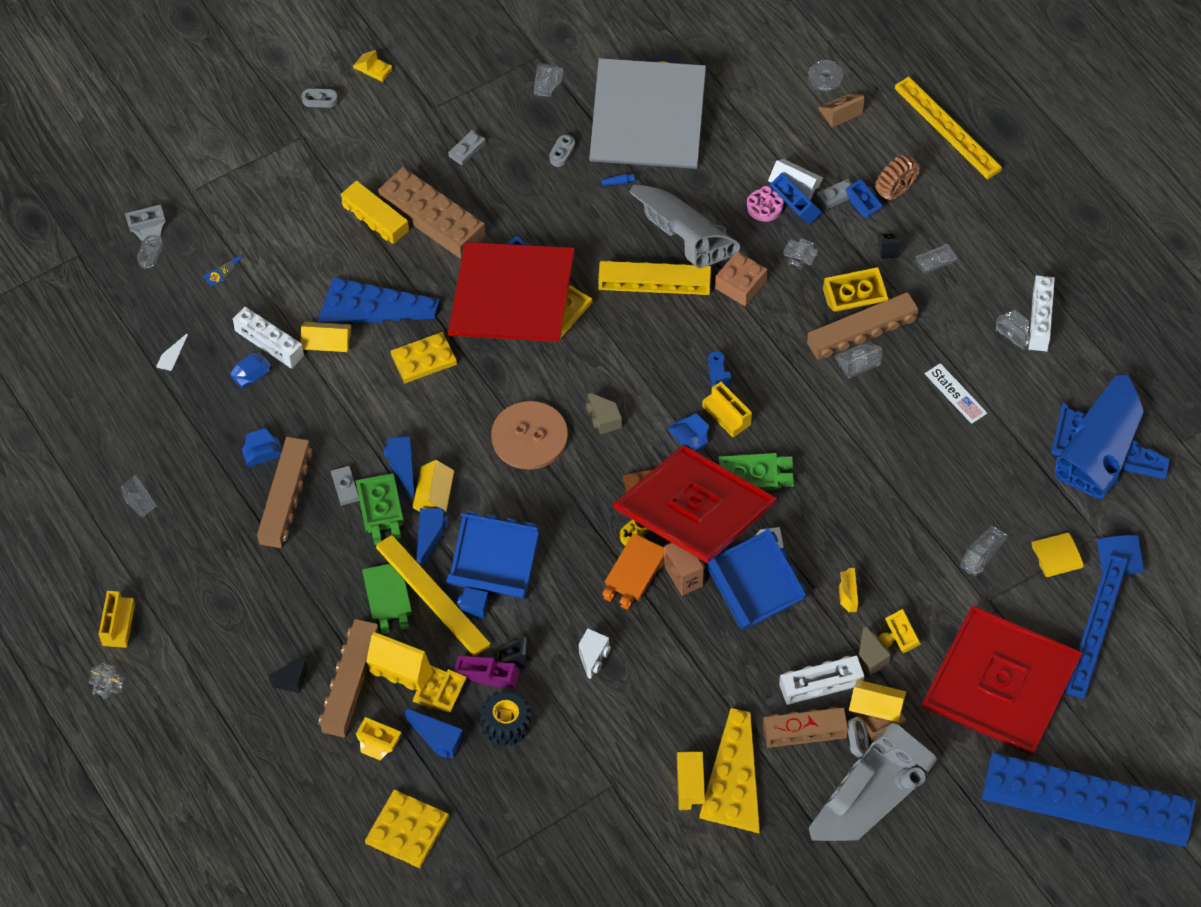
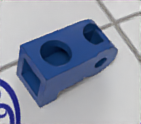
M718 351L710 353L708 356V371L711 386L713 387L722 382L727 388H730L731 374L724 371V355Z

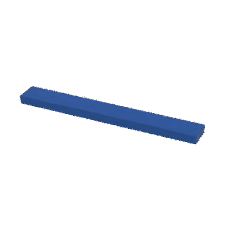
M1108 555L1078 650L1082 652V656L1065 691L1067 695L1082 699L1086 698L1128 564L1127 558Z

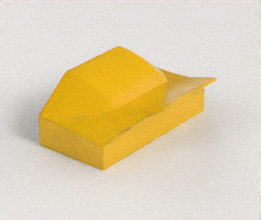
M849 568L847 571L840 572V604L848 612H857L858 595L855 568Z
M366 717L356 732V736L360 741L361 753L381 760L387 753L392 752L402 736L400 731Z

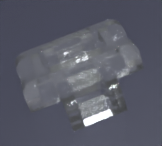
M800 238L799 242L790 239L784 249V255L790 257L788 265H796L800 270H802L805 263L812 265L814 258L818 254V250L813 248L814 243Z
M102 662L98 667L94 666L91 668L92 675L88 683L94 685L93 695L98 694L107 700L110 698L111 692L118 694L122 691L125 677L115 674L116 667Z

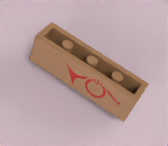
M830 707L827 710L820 711L812 709L803 713L790 712L787 715L771 714L763 718V730L767 748L847 738L848 727L844 708Z

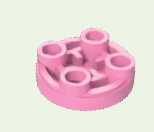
M763 186L761 189L751 193L747 198V211L751 217L758 221H772L781 215L784 201L769 186Z

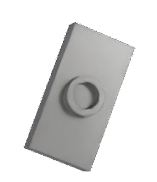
M346 466L332 470L331 475L340 505L359 501L350 467Z

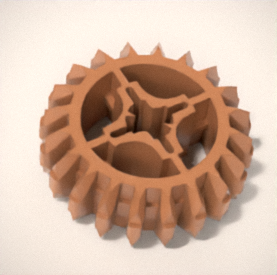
M907 154L900 155L893 161H890L885 169L881 171L882 173L878 176V180H876L875 188L879 195L887 200H892L905 193L914 184L913 182L919 174L920 167L917 161Z

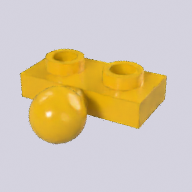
M903 609L885 618L892 633H882L879 635L878 641L882 646L889 648L892 646L893 641L896 640L904 654L921 645Z

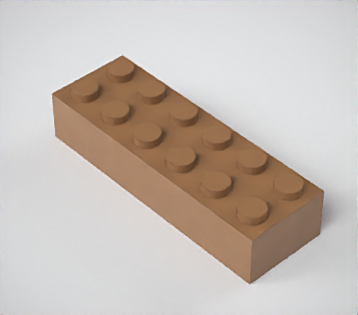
M404 167L378 189L379 198L408 220L414 227L460 259H462L465 242L479 243L485 237V224Z

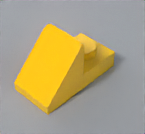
M376 50L362 54L353 65V68L381 82L392 71L391 65L377 59Z

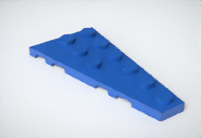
M333 277L317 323L341 324L342 322H353L354 324L383 322V320L389 319L400 321V319L411 318L412 320L435 319L440 299Z
M1062 403L1051 454L1057 456L1062 453L1075 436L1076 429L1084 418L1083 413L1079 411L1076 413L1064 403ZM1132 440L1121 470L1165 479L1170 459L1151 449H1144L1137 445L1136 441Z

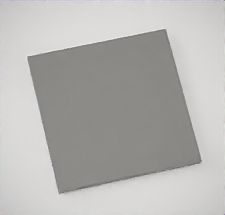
M599 58L589 160L591 162L697 169L706 65Z

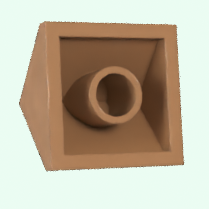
M848 93L818 108L830 126L835 127L863 114L864 96Z

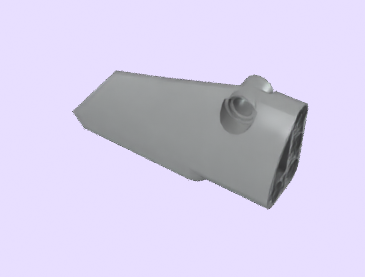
M633 185L630 189V193L644 204L645 214L650 221L668 235L678 234L684 239L685 256L697 268H704L728 259L736 252H739V243L726 234L725 227L714 225L673 194L643 185Z
M891 723L884 727L863 757L852 766L809 826L812 841L859 840L909 793L924 783L925 776L937 761L935 755L899 725ZM910 775L915 777V782L911 780Z

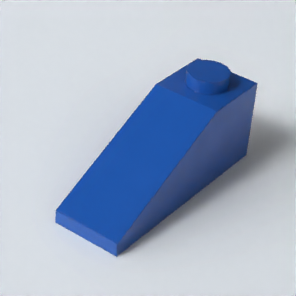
M783 172L769 184L808 225L822 213Z
M410 437L387 438V446H384L385 458L388 457L389 465L410 496H415Z
M420 508L417 563L422 568L443 537L444 528L448 527V516H444V509Z
M407 709L405 712L407 722L439 756L454 759L463 740L462 729Z

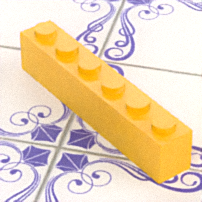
M600 261L599 290L710 295L711 266L697 268L695 265Z

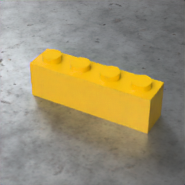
M355 181L341 193L343 207L348 211H352L359 220L366 222L370 229L380 233L384 240H389L392 244H395L409 232L408 220L358 181Z

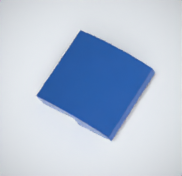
M1137 535L1097 539L1102 574L1109 554L1128 559L1124 573L1125 576L1144 572L1140 542Z

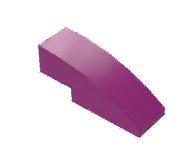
M458 656L453 670L465 676L467 680L515 689L520 670L514 663L496 662L494 658Z

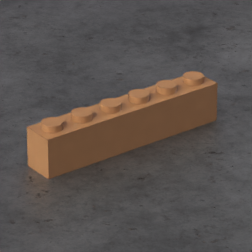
M907 292L809 332L807 344L817 360L828 358L833 353L845 351L850 346L862 344L865 340L872 337H879L882 333L889 330L893 331L899 326L914 322L917 319L918 308Z
M286 437L257 533L259 545L282 548L283 542H286L289 532L287 529L288 525H291L293 522L292 512L293 508L296 509L298 505L297 495L298 492L302 491V478L307 474V460H310L312 457V448H310L309 440Z
M355 619L353 626H349L347 637L349 638L347 643L343 644L341 652L343 656L337 662V674L331 680L330 695H327L325 698L324 707L326 708L324 713H321L319 716L318 724L321 725L322 733L346 737L368 669L366 660L373 632L379 634L378 624Z

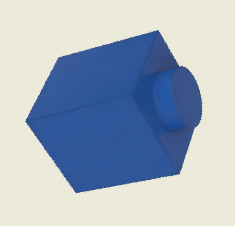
M464 588L463 595L460 594L458 598L460 610L464 615L484 618L489 602L488 592Z

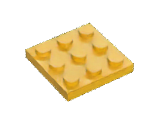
M393 790L365 839V843L421 868L448 820L449 814L397 790Z

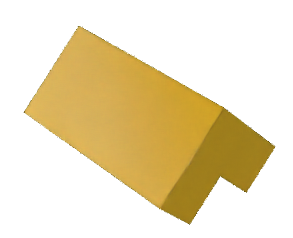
M304 322L301 326V344L304 350L348 352L351 325Z
M722 382L713 386L712 394L702 401V407L732 437H735L751 425L752 412Z
M438 460L421 466L413 508L419 512L420 508L444 509V512H446L454 470Z
M107 591L99 637L102 646L127 648L135 602L133 598H122L118 591Z
M857 680L853 689L849 711L899 722L906 691Z
M677 752L679 810H691L692 804H705L703 752Z

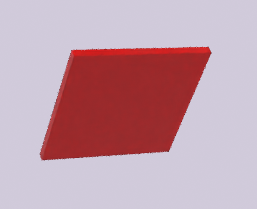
M465 242L448 335L560 342L575 253L574 248Z
M682 445L615 501L613 508L708 564L776 503L777 498L687 446Z
M972 605L922 703V707L1033 756L1078 665L1082 652Z

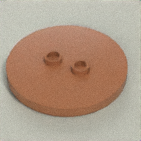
M525 401L509 406L498 415L492 426L491 438L496 454L505 463L515 468L532 470L545 467L561 456L567 445L568 432L565 420L553 407L541 402Z

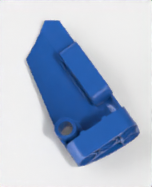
M1118 375L1113 378L1080 422L1075 436L1056 460L1055 476L1060 481L1098 499H1103L1111 487L1118 483L1121 468L1144 412L1137 392L1128 375Z

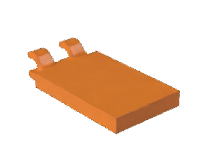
M633 533L605 580V585L608 587L603 591L604 599L611 602L616 592L623 594L619 603L626 610L630 608L634 599L640 601L664 560V547Z

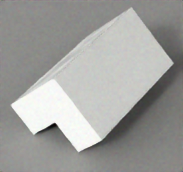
M785 159L776 161L768 181L772 182L783 172L810 200L815 189L820 187L823 177Z

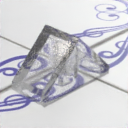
M134 475L120 486L124 501L141 518L157 507L137 475Z

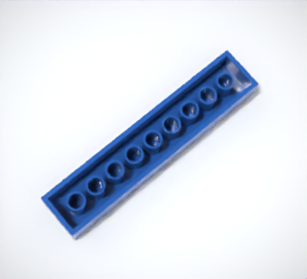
M995 753L991 754L982 800L1186 847L1190 836L1196 800Z

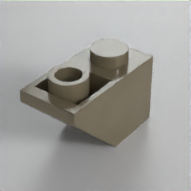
M592 393L588 394V402H585L588 413H592L593 426L598 428L600 435L621 429L622 418L616 403Z
M864 627L858 660L866 673L872 676L889 665L891 654L888 648L882 646L878 641L877 635L867 627Z

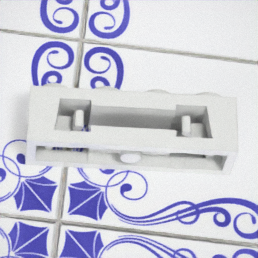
M1035 277L1028 350L1046 352L1048 350L1055 277Z
M244 307L233 318L237 333L291 369L304 357L300 342L250 309Z
M845 656L834 662L826 661L821 665L807 666L799 671H787L780 675L779 685L786 705L854 688L857 680L864 681V674L857 656Z

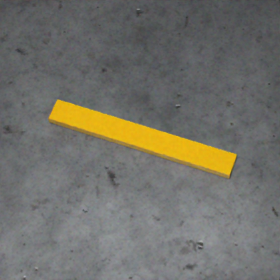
M910 77L895 85V90L987 180L1002 170V167Z
M393 535L376 545L377 550L474 657L490 647L491 643Z

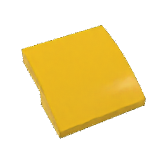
M1069 533L1032 542V549L1037 555L1039 566L1046 577L1083 568L1082 559Z
M431 666L433 673L423 690L416 691L413 702L433 709L451 712L466 677L449 669L445 672Z

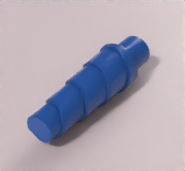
M622 174L601 179L602 186L628 184V182L635 181L634 174Z

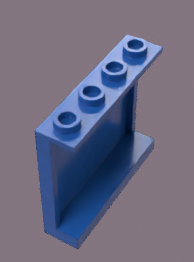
M467 511V514L461 513L462 522L447 583L526 599L540 530L535 527L536 524L524 522V525L516 524V520L505 518V521L497 520L498 517L486 515V518L479 517V513Z
M768 527L765 528V532L717 555L708 564L704 563L741 631L803 601L806 597L805 593H807L804 584L802 582L799 583L797 580V572L794 566L788 564L786 560L788 556L783 548L780 549L775 532H771Z

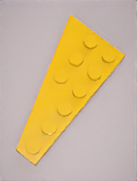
M731 708L706 791L705 804L702 805L699 818L759 833L750 712Z

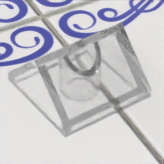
M865 342L834 355L847 379L881 365L883 350L878 345Z

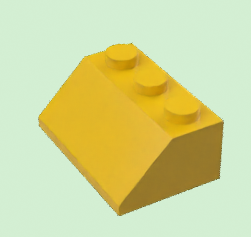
M878 267L824 278L823 292L827 305L834 312L888 301Z
M373 632L366 660L370 672L378 677H386L393 683H401L410 690L422 691L433 673L425 651Z

